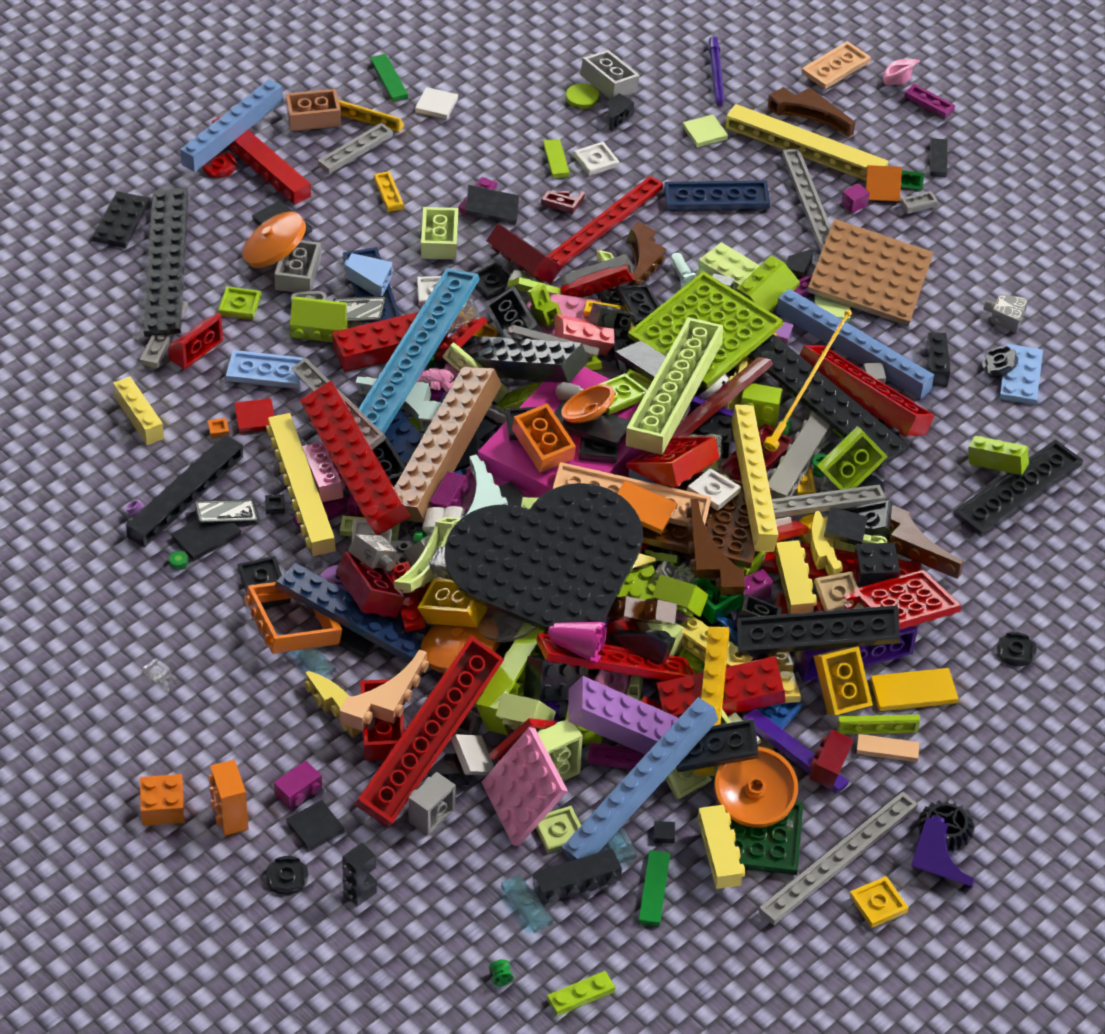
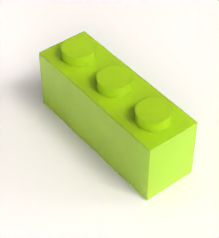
M975 436L968 445L970 465L1022 475L1029 465L1028 446L989 439L982 436Z

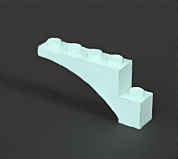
M357 377L358 393L367 395L377 378ZM416 382L401 408L419 422L421 429H428L442 403L430 401L431 391L429 383Z
M477 455L470 456V468L477 487L474 501L468 513L486 506L508 505L506 498L501 496L499 486L494 484L491 473H487L484 461H480Z

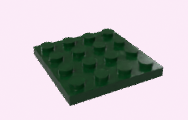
M795 801L792 810L784 819L767 827H749L731 819L730 830L733 829L735 832L736 841L734 844L735 847H739V862L744 865L745 869L797 875L803 802Z

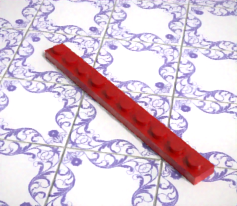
M649 176L547 256L562 267L661 191L664 183Z

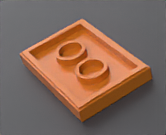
M626 480L617 492L635 509L642 526L659 534H662L678 506V503Z

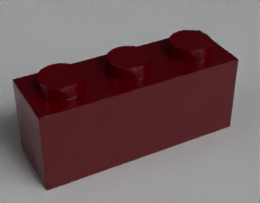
M831 729L829 736L824 735L809 767V770L812 771L809 779L832 789L854 739Z

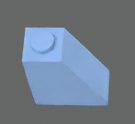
M351 253L349 259L344 263L347 279L374 296H383L393 275L392 262Z

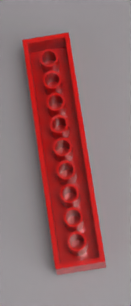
M329 381L300 399L299 401L374 533L380 536L411 517L333 382Z
M471 635L359 795L354 805L388 829L408 802L411 792L417 789L505 659Z

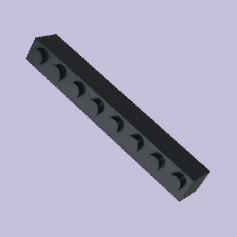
M227 435L217 440L211 448L203 452L200 458L192 462L183 473H180L171 484H168L159 495L155 496L147 506L143 507L136 516L128 520L126 524L127 538L144 548L187 510L195 500L199 499L243 458V444Z

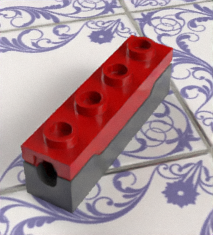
M623 254L560 276L561 292L566 296L584 298L634 281L633 265L627 255Z

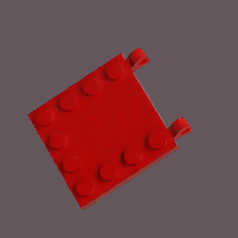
M924 570L853 590V593L843 595L846 601H850L844 604L846 609H854L858 603L864 608L898 605L900 629L914 627L924 622H931L935 619L952 616L955 613L961 612V605Z

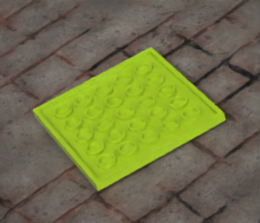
M702 271L630 330L628 336L636 343L642 341L664 356H667L688 317L723 325L722 344L700 383L709 388L721 376L730 371L781 328L783 320Z

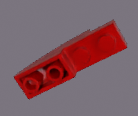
M409 561L395 565L391 570L393 581L399 579L410 570ZM416 589L411 593H404L403 590H400L405 596L400 610L406 632L425 628L423 616L418 609L420 604Z

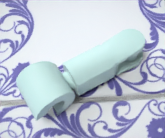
M680 253L672 254L673 261L671 266L680 278L682 289L696 277V274L691 273Z

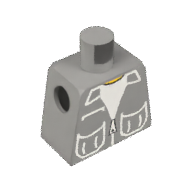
M1000 294L996 302L986 300L983 310L992 312L991 322L993 324L1017 333L1026 312L1028 298Z
M355 534L348 550L349 553L371 568H385L387 571H390L395 567L396 562L394 558L397 552L383 536Z

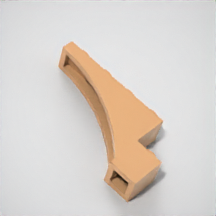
M419 650L405 669L385 684L357 696H348L340 709V723L363 731L366 724H370L373 717L394 724L397 717H401L405 703L410 701L412 690L414 687H418L421 674L425 673L428 669L427 652Z

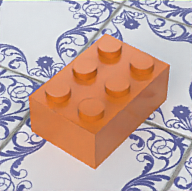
M548 403L514 417L512 431L540 473L558 466L560 462L565 463L574 459L576 446Z
M235 759L210 765L211 774L208 775L209 793L212 799L210 800L212 812H216L217 816H215L218 829L222 828L224 836L249 830L246 791Z

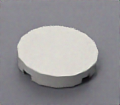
M724 374L709 388H705L699 393L697 397L703 400L709 398L721 388L723 381L727 383L729 378Z

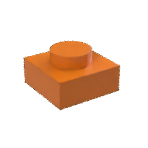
M226 418L208 420L211 439L220 438L224 435L230 436Z

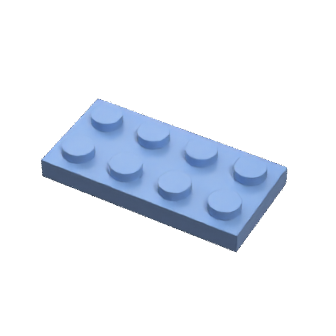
M1007 344L1010 349H1015L1019 360L1012 371L1002 375L999 399L1036 405L1043 349Z
M233 350L226 373V381L299 389L301 380L294 374L291 368L304 358Z

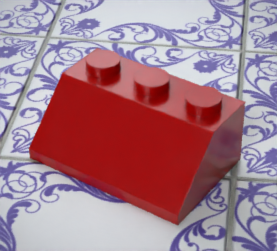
M218 313L204 319L175 342H172L168 346L169 360L185 370L223 342L221 314Z

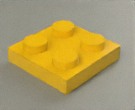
M887 876L850 891L849 897L871 928L908 913L909 907Z

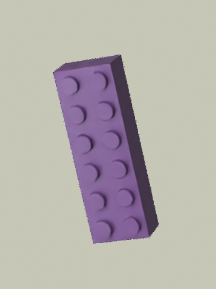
M584 676L569 688V722L645 755L679 719Z

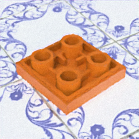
M867 165L866 190L870 193L869 200L899 202L902 167Z

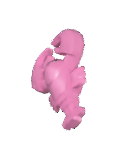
M447 363L443 369L430 368L429 371H423L417 382L421 380L430 383L431 389L439 391L440 388H443L448 392L454 381H451L458 376L459 371L450 363Z

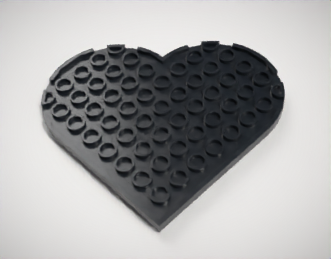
M587 483L562 485L543 494L533 503L530 509L514 505H491L476 509L465 515L454 525L447 537L444 551L445 568L450 579L458 586V590L471 600L547 632L550 626H554L555 623L605 622L640 554L643 541L642 524L632 505L621 495L608 488Z

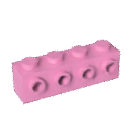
M314 442L310 445L302 446L321 501L326 502L343 498V490H345L344 479H341L340 472L336 468L323 442Z

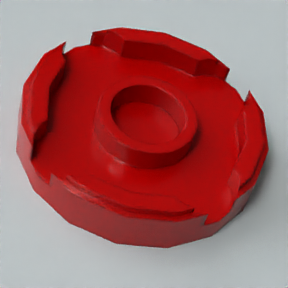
M219 152L202 166V170L206 175L213 178L227 177L236 170V160L228 152Z

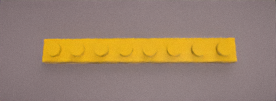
M729 627L708 628L701 699L712 705L716 711L718 721L713 726L721 725ZM716 766L695 769L694 774L695 776H716Z

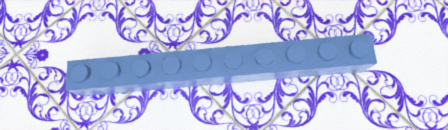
M788 289L778 297L777 314L825 343H829L842 321L840 318L791 289ZM846 322L843 324L831 345L832 347L862 365L865 363H882L887 380L920 400L931 391L934 374Z
M699 697L692 703L562 846L569 861L596 854L607 844L718 721L716 711L712 705Z

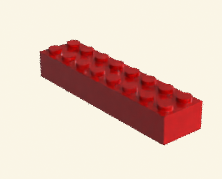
M804 345L800 356L815 367L826 347L823 345ZM830 349L828 350L817 369L821 374L865 410L869 411L876 419H881L886 426L899 430L898 433L900 435L917 437L918 435L927 434L935 417L934 414Z

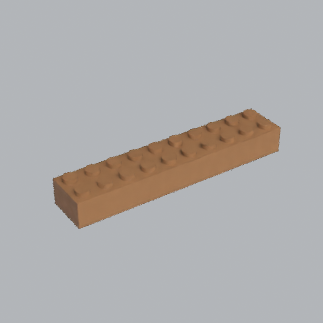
M462 367L394 487L411 516L404 521L424 522L427 509L432 508L429 501L447 471L454 472L502 385L494 368Z

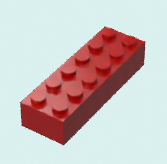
M419 312L332 332L333 350L343 371L347 372L388 362ZM448 332L444 336L440 345L444 342L447 343L446 339L448 338Z
M776 656L726 667L722 709L726 715L786 702ZM704 672L658 682L657 687L662 710L680 718L698 697L701 698Z

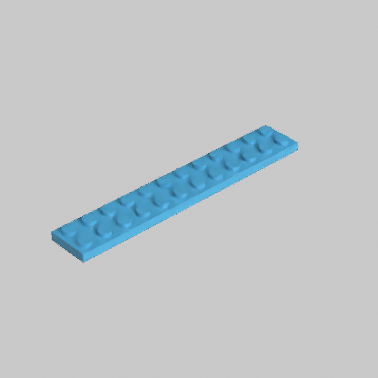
M446 268L360 405L359 410L383 434H385L480 280L478 274Z

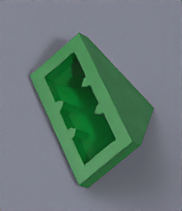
M902 170L901 188L922 190L925 173Z

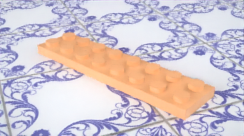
M560 462L553 489L567 484L587 483L599 485L617 493L626 480L678 503L677 509L668 523L687 527V524H690L689 518H686L685 513L690 499L699 500L704 524L706 523L711 501L710 496Z

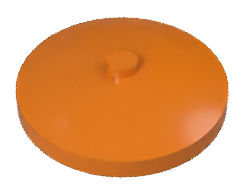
M284 212L268 219L256 228L247 239L242 251L244 260L253 268L267 267L282 260L302 240L306 230L305 221L296 212Z
M484 615L477 628L434 625L427 632L421 644V650L427 652L428 666L437 672L444 673L471 635L496 652L501 639L497 624L493 619Z
M758 747L759 758L720 765L714 781V792L718 804L724 805L726 813L729 812L732 820L749 827H767L780 822L790 813L798 795V781L792 766L780 754L763 747Z

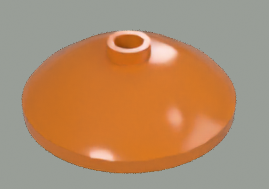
M606 384L588 387L572 396L564 404L561 411L562 416L566 421L573 423L595 420L610 407L615 397V391L610 385Z

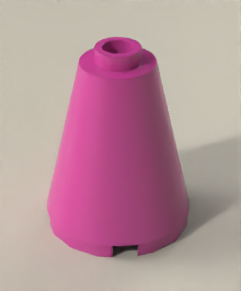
M555 623L554 626L549 628L548 638L551 639V643L597 663L601 658L598 652L600 649L603 650L607 629L604 626L606 623Z

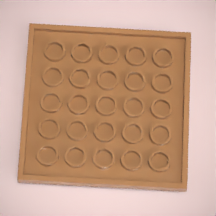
M834 219L807 292L909 326L934 252Z

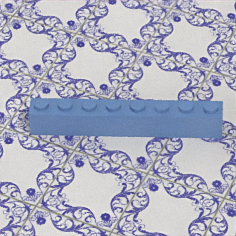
M268 79L180 149L181 165L196 172L283 102L282 85Z

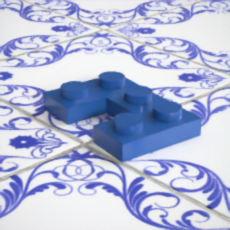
M781 703L757 710L781 729H784L803 709V703Z

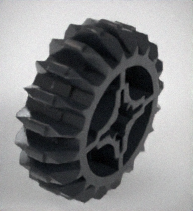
M940 800L936 804L931 802L929 807L925 806L923 812L919 815V835L921 836L927 817L931 819L933 815L945 819L944 823L948 824L946 834L947 849H950L953 853L956 848L962 850L964 845L967 846L971 838H973L975 829L974 820L970 816L969 810H964L963 805L956 806V801L953 804H950L948 800L945 803H942Z

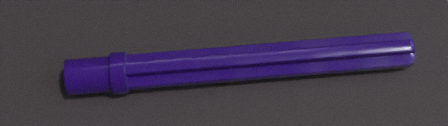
M713 36L709 38V53L711 57L715 104L723 105L724 91L720 63V46L718 38Z

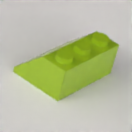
M770 255L736 290L771 313L777 307L778 297L788 289L794 291L800 285V282L784 262Z
M293 296L290 316L291 338L333 342L332 332L348 329L347 303Z
M857 426L817 467L840 490L856 488L888 456Z

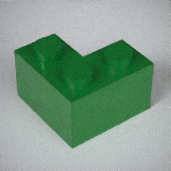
M699 578L691 583L708 594L702 615L712 625L718 621L717 617L724 618L738 609L744 597V593L743 595L719 596V588H715L707 578Z

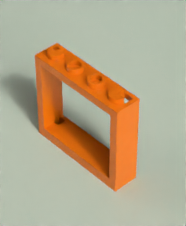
M276 582L248 586L247 594L244 596L245 605L249 607L251 617L255 619L258 631L262 633L265 645L269 647L272 654L339 644L342 633L340 624L316 610L314 612L323 630L277 636L261 603L291 599L293 597L275 588Z

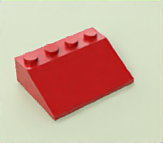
M672 437L663 454L646 451L626 463V467L660 485H669L671 488L680 486L681 482L691 479L692 475L702 472L703 468L713 465V462L720 457L715 437Z

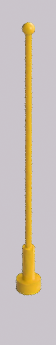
M845 310V315L842 321L840 322L835 333L833 334L832 338L827 344L825 350L823 351L818 362L813 368L811 374L809 375L801 391L796 397L794 403L792 404L791 408L786 414L784 420L778 424L776 430L774 431L771 437H766L763 446L767 450L775 452L779 447L780 443L778 442V439L780 438L782 432L787 426L786 422L788 418L790 417L791 413L796 407L798 401L803 395L805 389L807 388L812 377L817 371L819 365L821 364L822 360L827 354L829 348L834 342L836 336L841 330L846 319L849 316H851V310Z

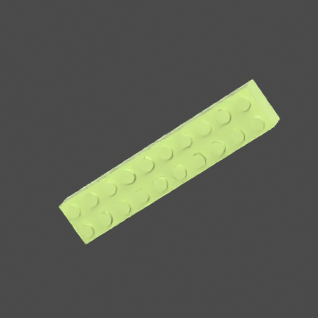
M687 318L627 426L626 446L658 454L664 453L722 344L723 325Z

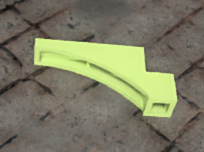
M444 517L435 522L434 531L426 548L411 569L394 581L395 589L403 590L404 593H411L416 588L424 587L426 583L432 582L434 578L447 575L444 558L445 543L450 531L460 520L459 518Z

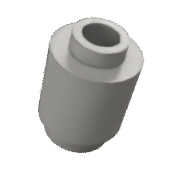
M562 382L561 385L558 384L556 396H558V400L568 401L572 396L584 389L579 385Z

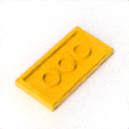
M949 668L874 675L870 679L879 711L958 703V695Z

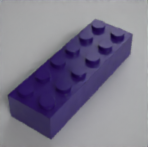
M917 626L900 629V643L859 646L863 666L913 654L918 630ZM841 648L796 651L794 665L802 681L806 682L819 678L814 660L815 655Z

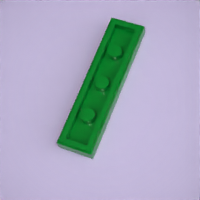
M382 54L370 57V62L392 102L408 99V93L387 55Z
M649 851L638 924L660 927L670 853Z

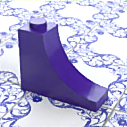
M935 815L932 816V819L927 817L911 866L973 887L975 878L963 873L949 855L946 843L948 824L944 823L945 819Z

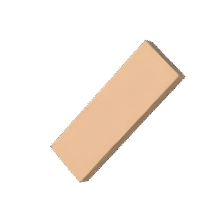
M858 734L856 754L918 762L920 742Z

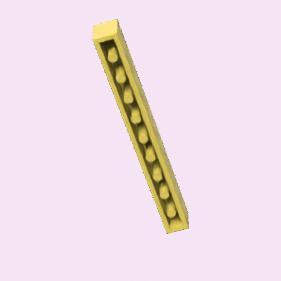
M737 104L727 114L726 129L782 150L799 148L802 157L865 181L867 165L888 166V160Z
M735 405L731 424L755 551L774 552L778 530L754 406Z
M287 413L268 417L267 434L268 437L272 436L270 438L272 449L276 448L274 450L277 461L280 460L279 468L280 472L284 473L285 486L289 485L287 487L289 498H293L292 506L294 511L297 510L298 524L302 523L300 528L302 536H306L307 550L311 549L313 556L335 552L334 535L291 414Z

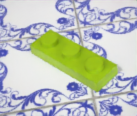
M603 971L548 994L547 1001L555 1015L560 1016L614 993L616 987L606 971Z

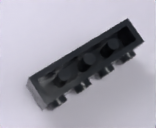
M609 849L534 872L533 887L542 905L555 903L560 899L574 897L579 893L593 891L598 887L608 884L612 885L621 881L622 867L613 849Z

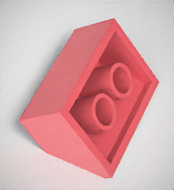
M559 314L554 315L556 337L599 348L598 354L605 356L613 347L614 329L597 326L588 320Z

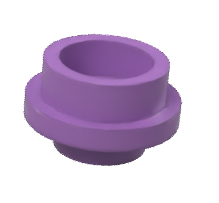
M139 500L130 502L126 506L127 515L129 517L136 516L145 505Z

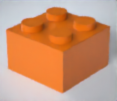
M182 774L140 777V802L143 826L185 823Z

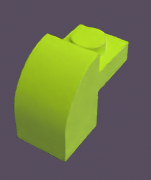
M542 283L527 291L532 304L529 307L540 324L550 327L554 324V315L562 314L558 303L551 301L546 285Z

